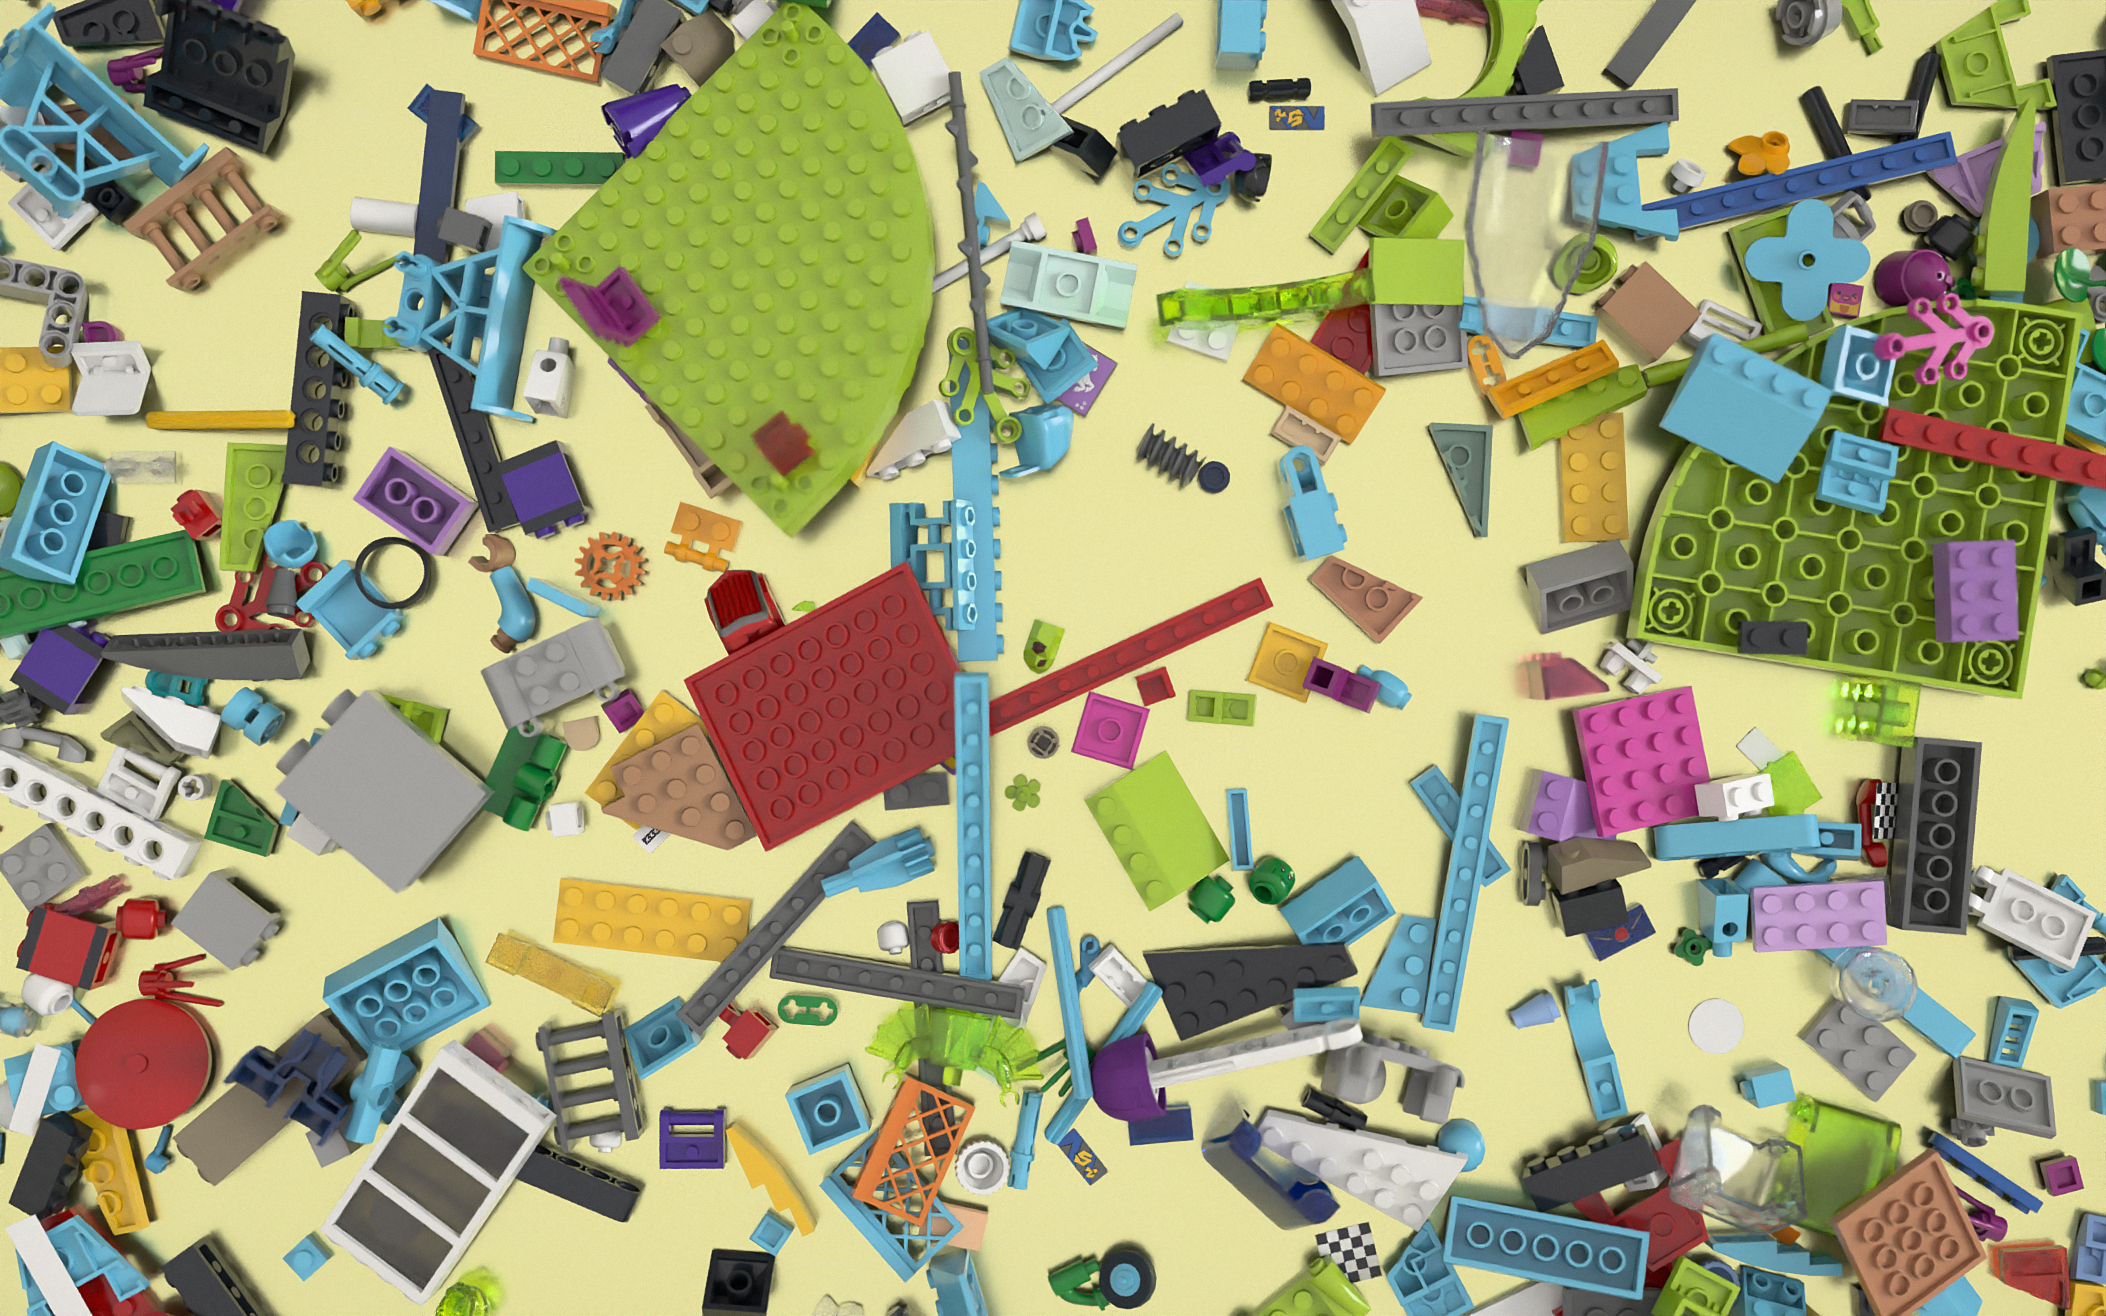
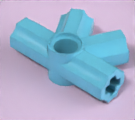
M382 1041L372 1042L364 1071L355 1079L350 1090V1097L354 1104L344 1133L346 1139L364 1144L373 1143L379 1122L389 1125L402 1107L403 1101L395 1092L416 1075V1066L410 1061L408 1056L401 1054L400 1046Z

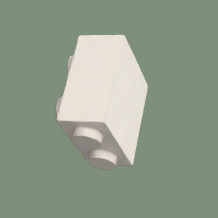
M929 30L922 34L920 31L908 35L904 39L903 44L895 48L892 46L885 47L875 54L876 58L871 60L873 68L903 125L951 100L948 79L950 70Z

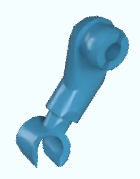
M1087 937L1080 943L1081 969L1075 975L1079 1000V993L1083 987L1086 988L1096 976L1088 967L1100 955V943L1093 937Z

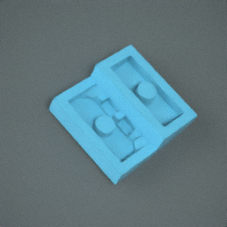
M1834 431L1823 462L1816 499L1879 516L1885 509L1888 483L1895 477L1899 447Z

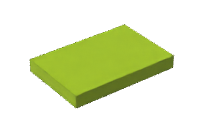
M1369 238L1368 304L1463 305L1465 240Z

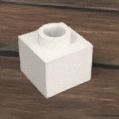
M581 801L549 805V811L545 814L547 829L552 830V837L578 835L585 832Z

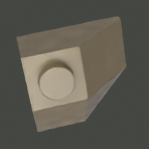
M709 10L682 23L660 46L666 56L700 88L733 55L734 33L712 10Z

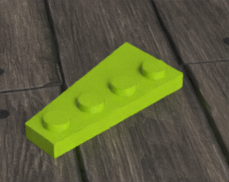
M1638 364L1620 367L1617 371L1518 413L1529 447L1533 451L1541 447L1542 443L1554 438L1556 440L1566 435L1567 431L1581 424L1585 426L1594 422L1596 417L1606 412L1612 413L1646 397L1648 389Z
M227 442L219 570L256 572L264 548L263 535L268 527L271 526L284 486L283 477L287 445Z

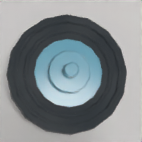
M1122 1250L1115 1252L1105 1260L1100 1269L1099 1284L1101 1292L1106 1300L1117 1308L1129 1310L1141 1307L1150 1300L1156 1288L1157 1277L1154 1266L1146 1256L1138 1251Z

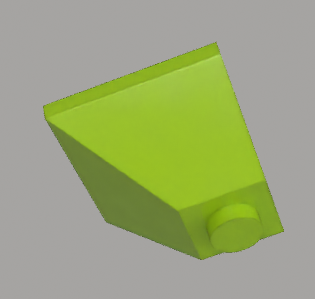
M1396 175L1357 226L1381 238L1436 239L1454 217V214L1438 192Z

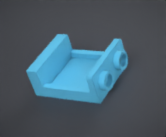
M344 559L296 602L304 613H311L347 651L345 656L349 660H364L377 649L375 644L383 636L388 638L400 628L398 622L405 617L398 609H385L371 603L363 595L356 583L354 561ZM361 570V581L365 591L376 600L392 603Z

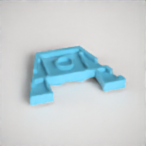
M1667 122L1656 124L1573 155L1571 166L1577 220L1615 229L1618 226L1636 230L1637 234L1649 236V233L1663 236L1665 240L1672 242L1678 240L1677 209L1642 211L1636 157L1668 154L1670 144Z
M2081 328L2065 429L2106 448V375L2078 362L2091 333Z
M2060 874L2051 888V891L2077 904L2086 897L2068 875ZM2095 955L2079 956L2075 968L2069 972L2045 959L2012 960L2044 997L2058 1009L2097 993L2096 990L2106 986V962L2103 964Z
M79 1215L45 1232L76 1287L104 1273L121 1302L151 1285L147 1278ZM15 1249L22 1289H26L29 1304V1308L26 1309L27 1316H55L18 1250Z

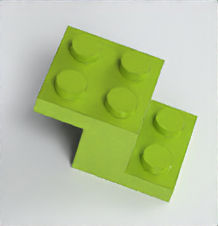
M1680 1255L1651 1313L1654 1316H1727L1741 1288Z

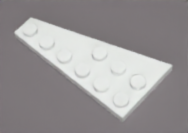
M1267 1109L1254 1129L1251 1140L1419 1232L1468 1161V1154L1457 1151L1456 1154L1439 1151V1147L1427 1145L1426 1148L1407 1144L1404 1139L1359 1129L1353 1132L1340 1129L1339 1125L1326 1123V1125L1313 1123L1307 1121L1305 1117Z

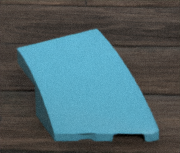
M1430 1221L1424 1223L1386 1278L1407 1316H1459L1475 1308L1454 1266L1441 1263L1443 1245Z

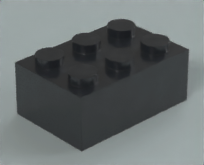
M1194 89L1189 90L1177 98V103L1166 107L1165 104L1160 105L1148 113V118L1140 122L1137 119L1130 120L1119 128L1120 132L1116 136L1115 148L1132 182L1218 137L1222 123L1204 89L1197 93Z

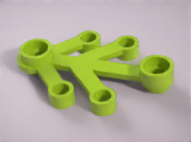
M959 327L953 330L947 338V348L952 354L946 378L940 381L938 388L944 397L956 395L960 389L958 378L964 362L966 363L970 371V377L961 406L954 411L953 419L957 425L967 426L974 420L973 409L979 391L981 393L979 367L978 363H976L975 332L967 327ZM960 338L965 339L967 342V348L964 350L958 347L957 341ZM989 346L990 357H993V361L999 369L1005 370L1014 365L1015 354L1011 350H1000ZM1001 354L1009 356L1010 362L1008 365L1000 361ZM992 371L993 385L1008 390L1014 398H1022L1029 393L1030 385L1026 379H1015ZM946 381L953 383V392L950 393L945 390L944 384ZM1017 382L1024 386L1022 394L1015 391L1014 386ZM995 391L993 394L982 395L996 423L994 434L997 440L1005 444L1016 441L1022 433L1020 422L1014 417L1007 416ZM961 410L968 413L969 419L967 422L960 420L959 412ZM1003 425L1010 427L1011 434L1009 437L1002 434L1001 428Z

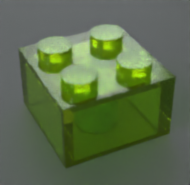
M1859 677L1852 694L1853 701L1855 702L1854 714L1850 716L1848 721V731L1851 733L1850 740L1912 748L1922 683L1888 678Z

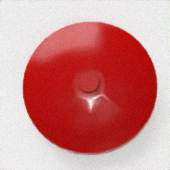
M138 999L128 1001L106 1011L85 1033L79 1045L75 1061L77 1086L90 1110L102 1120L112 1125L126 1129H149L163 1126L184 1115L201 1097L211 1073V1046L202 1025L184 1008L163 1000Z

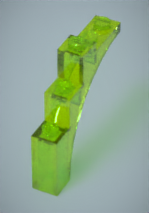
M1370 268L1281 284L1226 289L1181 288L1156 295L1160 328L1201 331L1231 324L1256 326L1277 320L1305 321L1325 316L1329 312L1376 301L1373 274Z

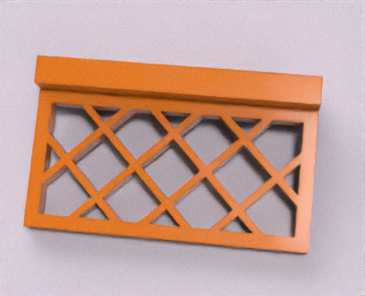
M482 0L473 50L474 55L600 83L601 66L605 54L595 53L592 48L596 45L597 48L600 47L602 41L600 43L594 41L589 43L580 28L589 21L601 23V28L609 26L611 20H614L615 6L597 0H501L508 8L509 13L495 22L489 12L491 0ZM510 3L518 4L519 6L513 9ZM527 7H532L536 10L541 20L526 29L517 14ZM541 10L549 11L551 13L545 16ZM558 14H563L567 17L572 27L558 36L548 21ZM572 17L580 18L582 20L576 23ZM514 18L523 32L508 41L499 26ZM488 20L491 23L489 27H487ZM545 24L554 39L539 49L530 34ZM495 30L504 45L494 52L483 50L485 36ZM576 31L585 46L570 55L561 41ZM526 37L535 52L523 59L518 57L512 46ZM558 44L567 59L556 66L550 65L543 53ZM508 49V51L510 52V54H511L512 56L505 55V54H501V53H503L504 51H506V50ZM587 51L595 60L592 74L581 72L574 62L575 59ZM539 56V58L541 59V61H542L543 63L536 62V61H532V60H534L535 58H537V57ZM570 63L574 70L563 67Z
M904 1074L851 1189L852 1197L862 1202L870 1203L922 1227L976 1107ZM924 1090L932 1094L937 1107L919 1113L916 1100L920 1091ZM938 1097L948 1101V1103L941 1105ZM954 1105L965 1109L966 1111L961 1122L948 1127L943 1109ZM912 1108H914L916 1115L908 1118ZM939 1111L945 1128L927 1135L921 1118ZM918 1120L924 1137L906 1143L902 1134L905 1124ZM957 1129L954 1138H952L950 1131ZM947 1133L950 1141L948 1151L935 1156L929 1139ZM900 1137L902 1145L895 1148ZM925 1141L931 1158L913 1165L908 1148ZM904 1150L910 1167L892 1173L888 1163L891 1154ZM944 1158L939 1169L937 1161ZM933 1163L937 1173L934 1182L921 1186L916 1169ZM886 1167L889 1175L881 1178ZM912 1171L918 1188L900 1195L894 1178ZM891 1180L896 1197L886 1201L873 1197L878 1184ZM930 1189L927 1197L925 1198L923 1191ZM920 1193L923 1206L918 1217L905 1211L902 1199ZM898 1201L901 1209L890 1204Z

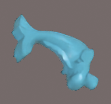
M1791 852L1762 854L1763 861L1772 870L1783 877L1798 882H1828L1827 878L1837 869V861L1826 859L1814 871L1806 873L1803 867L1799 866L1795 859L1791 857Z

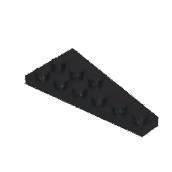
M1346 942L1306 943V945L1285 946L1284 944L1273 945L1272 947H1219L1186 951L1185 949H1177L1165 952L1145 951L1143 953L1155 984L1162 989V1000L1180 1041L1293 999V989L1323 988L1358 973Z

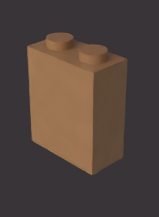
M1645 261L1637 267L1634 264L1630 265L1622 273L1619 279L1623 282L1615 290L1610 287L1597 300L1601 305L1594 313L1643 360L1651 364L1658 361L1702 313Z

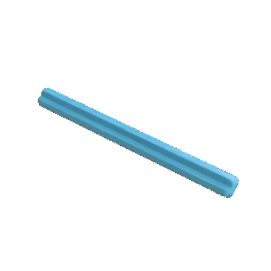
M1056 907L1047 910L1046 916L1074 1097L1077 1100H1083L1093 1097V1087L1065 909Z
M1152 982L1146 984L1104 1047L1116 1040L1135 1035L1162 996L1163 992L1159 986ZM1073 1091L1044 1133L1045 1138L1055 1145L1059 1144L1090 1098L1077 1100L1074 1097Z

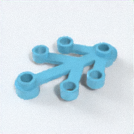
M1175 164L1165 166L1162 171L1163 182L1170 186L1178 183L1196 190L1187 196L1153 187L1152 183L1146 179L1137 181L1134 186V195L1138 200L1145 201L1149 199L1169 206L1139 222H1124L1118 229L1117 237L1119 243L1125 248H1135L1141 243L1143 234L1175 218L1171 235L1165 241L1164 250L1169 256H1178L1184 247L1182 239L1191 209L1202 202L1204 203L1200 219L1194 224L1192 235L1197 241H1206L1212 232L1210 224L1216 204L1224 202L1230 193V182L1227 177L1219 183L1220 191L1213 193L1209 190V186L1204 188L1195 175L1182 172ZM1168 170H1174L1177 173V178L1169 180L1165 173ZM1140 185H1146L1149 188V193L1141 195L1138 193L1137 188ZM1198 226H1205L1208 230L1207 235H1198L1196 228ZM1133 228L1137 233L1136 237L1132 239L1127 238L1124 233L1125 230ZM1177 241L1180 249L1171 251L1168 248V243Z

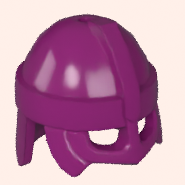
M1928 249L1893 252L1882 261L1876 275L1878 294L1888 305H1908L1911 300L1925 298L1929 302H1934L1940 295L1950 291L1954 284V278L1951 276L1949 266L1944 258L1937 252Z

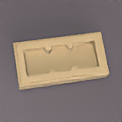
M1286 405L1270 431L1272 435L1292 447L1301 445L1310 447L1316 454L1318 462L1322 465H1326L1342 438L1289 405Z

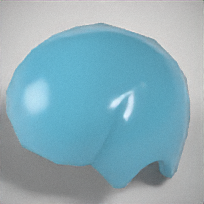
M296 520L277 522L268 527L263 535L265 550L272 562L284 568L295 569L304 566L313 559L318 549L312 530L303 529Z
M1465 1119L1452 1120L1439 1131L1437 1144L1439 1151L1456 1154L1457 1151L1468 1154V1161L1460 1172H1470L1476 1169L1478 1165H1481L1486 1152V1145L1483 1134L1476 1124Z

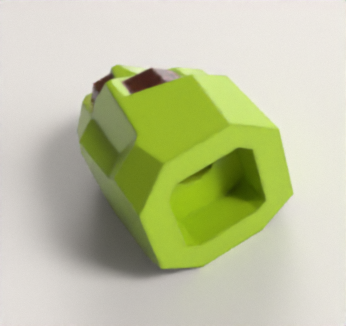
M1037 619L1034 620L1023 652L1024 661L1031 671L1041 674L1052 666L1065 629Z

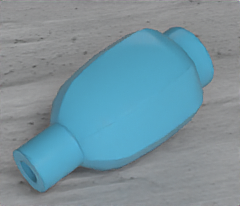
M1363 665L1357 675L1382 684L1376 699L1389 708L1397 707L1403 710L1413 696L1408 692V687L1402 680L1385 670L1374 672L1366 665Z

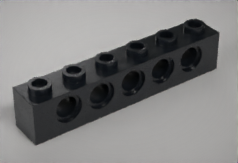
M302 291L290 411L295 415V424L292 428H288L283 483L332 489V483L336 481L338 476L335 453L341 445V434L338 432L339 419L344 414V402L341 400L342 387H345L347 383V369L330 355L328 363L320 367L318 359L325 351L313 341L311 342L309 338L322 323L324 324V322L331 320V332L345 342V317H354V308L350 299L339 294ZM324 383L326 392L322 398L317 399L315 390L318 385ZM320 415L323 421L322 426L317 431H314L312 421L316 416ZM317 447L319 458L311 463L309 452L312 448Z

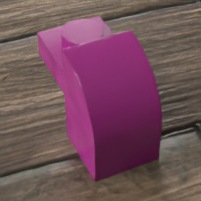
M1313 657L1302 687L1343 705L1345 704L1370 714L1382 684Z

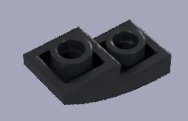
M84 157V172L100 167L89 157ZM116 180L85 188L83 195L84 199L91 202L115 225H118L138 203Z

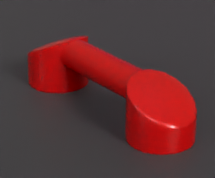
M1879 778L1867 779L1861 785L1856 796L1858 824H1861V855L1871 867L1884 868L1887 864L1886 846L1883 842H1873L1871 804H1876L1877 783H1882Z

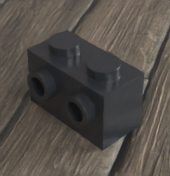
M1609 879L1563 895L1558 889L1551 891L1558 925L1566 937L1629 922L1623 889L1617 879Z

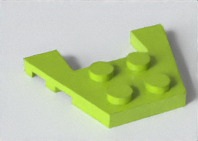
M1999 0L1935 43L1937 54L1941 56L1940 65L1951 105L2019 108L2029 97H2037V110H2048L2057 106L2049 78L2021 86L2016 85L2000 24L2024 18L2031 14L2028 0Z

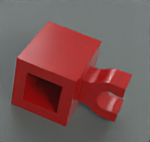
M190 489L182 493L177 498L178 503L170 508L174 519L180 526L186 529L193 540L207 541L222 529L223 511L207 491Z
M729 1003L718 1016L731 1027L722 1039L728 1044L726 1049L737 1059L743 1058L747 1060L753 1058L778 1029L756 1008L746 1009L741 1015Z

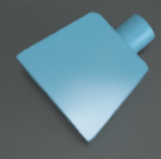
M1729 877L1697 879L1700 931L1712 942V954L1714 956L1730 957L1732 956V942H1743L1746 939L1748 893Z

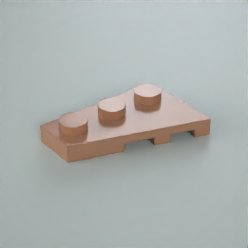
M1332 555L1309 578L1318 589L1377 644H1380L1423 598Z

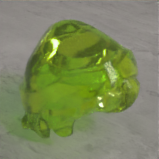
M461 1281L446 1289V1295L441 1299L435 1311V1316L492 1315L491 1304L480 1288L473 1285H465Z

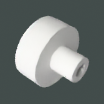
M1683 158L1678 159L1671 170L1672 174L1677 178L1673 187L1684 193L1688 185L1699 187L1707 175L1700 166Z

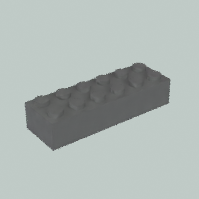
M1903 736L1888 926L1908 931L1966 935L1982 742Z

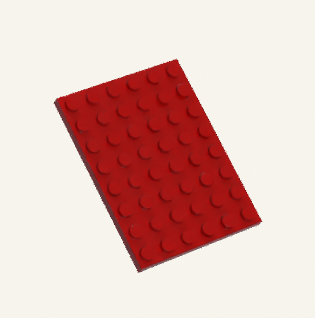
M908 562L901 563L684 679V683L765 852H769L956 755L955 673L963 672ZM989 727V738H990V737H992V736H994V735H993V733H992V731H991V729H990V727Z

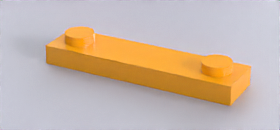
M1603 339L1489 388L1488 398L1502 420L1617 371L1619 369V361Z

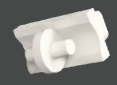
M1630 639L1627 646L1634 653L1618 641L1615 643L1609 641L1605 646L1604 650L1607 651V654L1602 660L1600 667L1612 676H1617L1624 665L1633 672L1624 682V685L1633 693L1641 694L1650 684H1658L1663 678L1660 673L1643 661L1645 659L1652 665L1658 657L1650 652L1654 642L1643 641L1640 644L1635 639Z

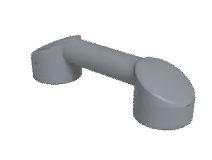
M27 726L19 729L11 727L0 730V745L22 748L24 739L59 747L57 758L73 763L85 762L87 754L85 748L69 736Z

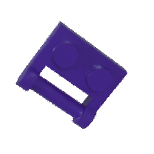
M1231 131L1225 132L1183 155L1188 167L1204 188L1221 183L1227 175L1239 169L1249 171L1256 163L1253 153L1248 149H1244L1241 146L1240 138ZM1226 151L1232 155L1225 158L1221 152Z
M661 1109L659 1116V1169H724L726 1110L715 1109L714 1112L672 1113L671 1109ZM671 1125H714V1134H671Z

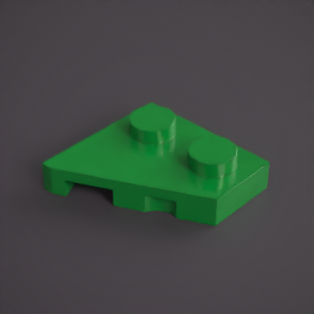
M222 779L204 839L267 857L270 856L279 825L235 783L229 779Z

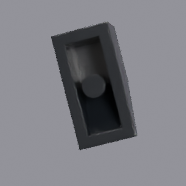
M1543 25L1537 27L1529 37L1525 53L1512 73L1514 76L1511 87L1513 96L1558 94L1565 86Z
M1061 116L1074 133L1048 147L1079 169L1101 177L1118 153L1117 149L1097 129Z

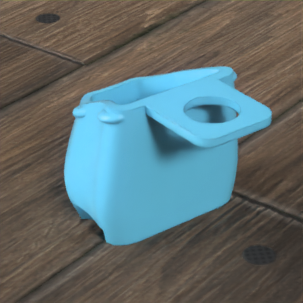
M1045 404L1009 413V417L1016 418L1022 426L1021 436L1014 441L1020 465L1000 471L999 476L1013 478L1040 469L1051 468L1070 447L1074 419L1071 409L1063 405Z

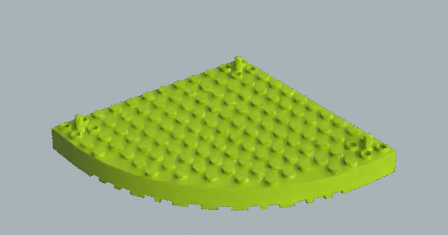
M785 2L668 119L656 137L648 143L645 150L635 159L631 156L521 268L781 531L793 538L866 461L865 457L873 445L877 444L883 436L884 429L899 408L898 404L906 388L908 389L910 386L919 352L924 347V334L933 304L932 287L936 266L933 244L934 223L926 191V182L923 178L914 147L885 91L862 59L808 5ZM618 266L624 267L659 313L661 319L629 348L625 347L623 342L619 345L613 339L610 342L606 341L604 336L597 338L560 287L562 284L558 279L564 275L597 287Z
M1983 299L1961 300L1960 307L1971 317L1984 316L1988 318L1992 323L1994 331L1989 345L1981 349H1975L1966 362L1968 368L1966 376L1962 379L1949 380L1943 373L1944 364L1954 358L1963 342H1957L1952 345L1938 367L1939 377L1933 384H1919L1915 380V370L1920 365H1923L1934 347L1905 351L1895 361L1888 395V406L1844 396H1830L1819 421L1777 484L1690 442L1678 459L1659 496L1645 534L1636 573L1626 638L1986 696L2022 699L2057 480L1878 441L1884 409L1891 407L2063 445L2083 313L2015 302ZM1946 300V307L1949 309L1950 303L1949 300ZM1936 301L1930 302L1931 312L1952 330L1961 328L1948 314H1940L1937 311ZM1920 304L1917 305V311L1919 314L1921 312ZM1907 306L1893 307L1851 320L1798 344L1772 362L1820 385V375L1828 339L1840 326H1850L1878 335L1897 333L1902 338L1933 332L1918 319L1911 318L1907 313ZM1956 365L1953 367L1954 374L1957 373ZM1926 369L1925 378L1928 379L1929 372ZM1834 431L1899 447L1895 477L1888 483L1885 509L1879 516L1816 499L1823 462ZM2015 540L2018 640L1936 642L1933 544ZM1738 621L1807 622V654H1738Z

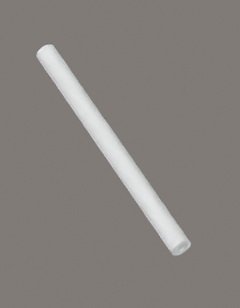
M1177 12L1054 101L1051 106L1058 114L1063 112L1182 25L1184 22Z

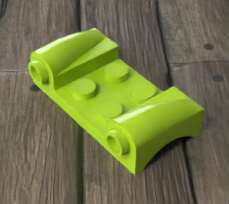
M1328 1253L1323 1258H1318L1312 1262L1307 1271L1251 1316H1365L1372 1309L1367 1300L1353 1286Z

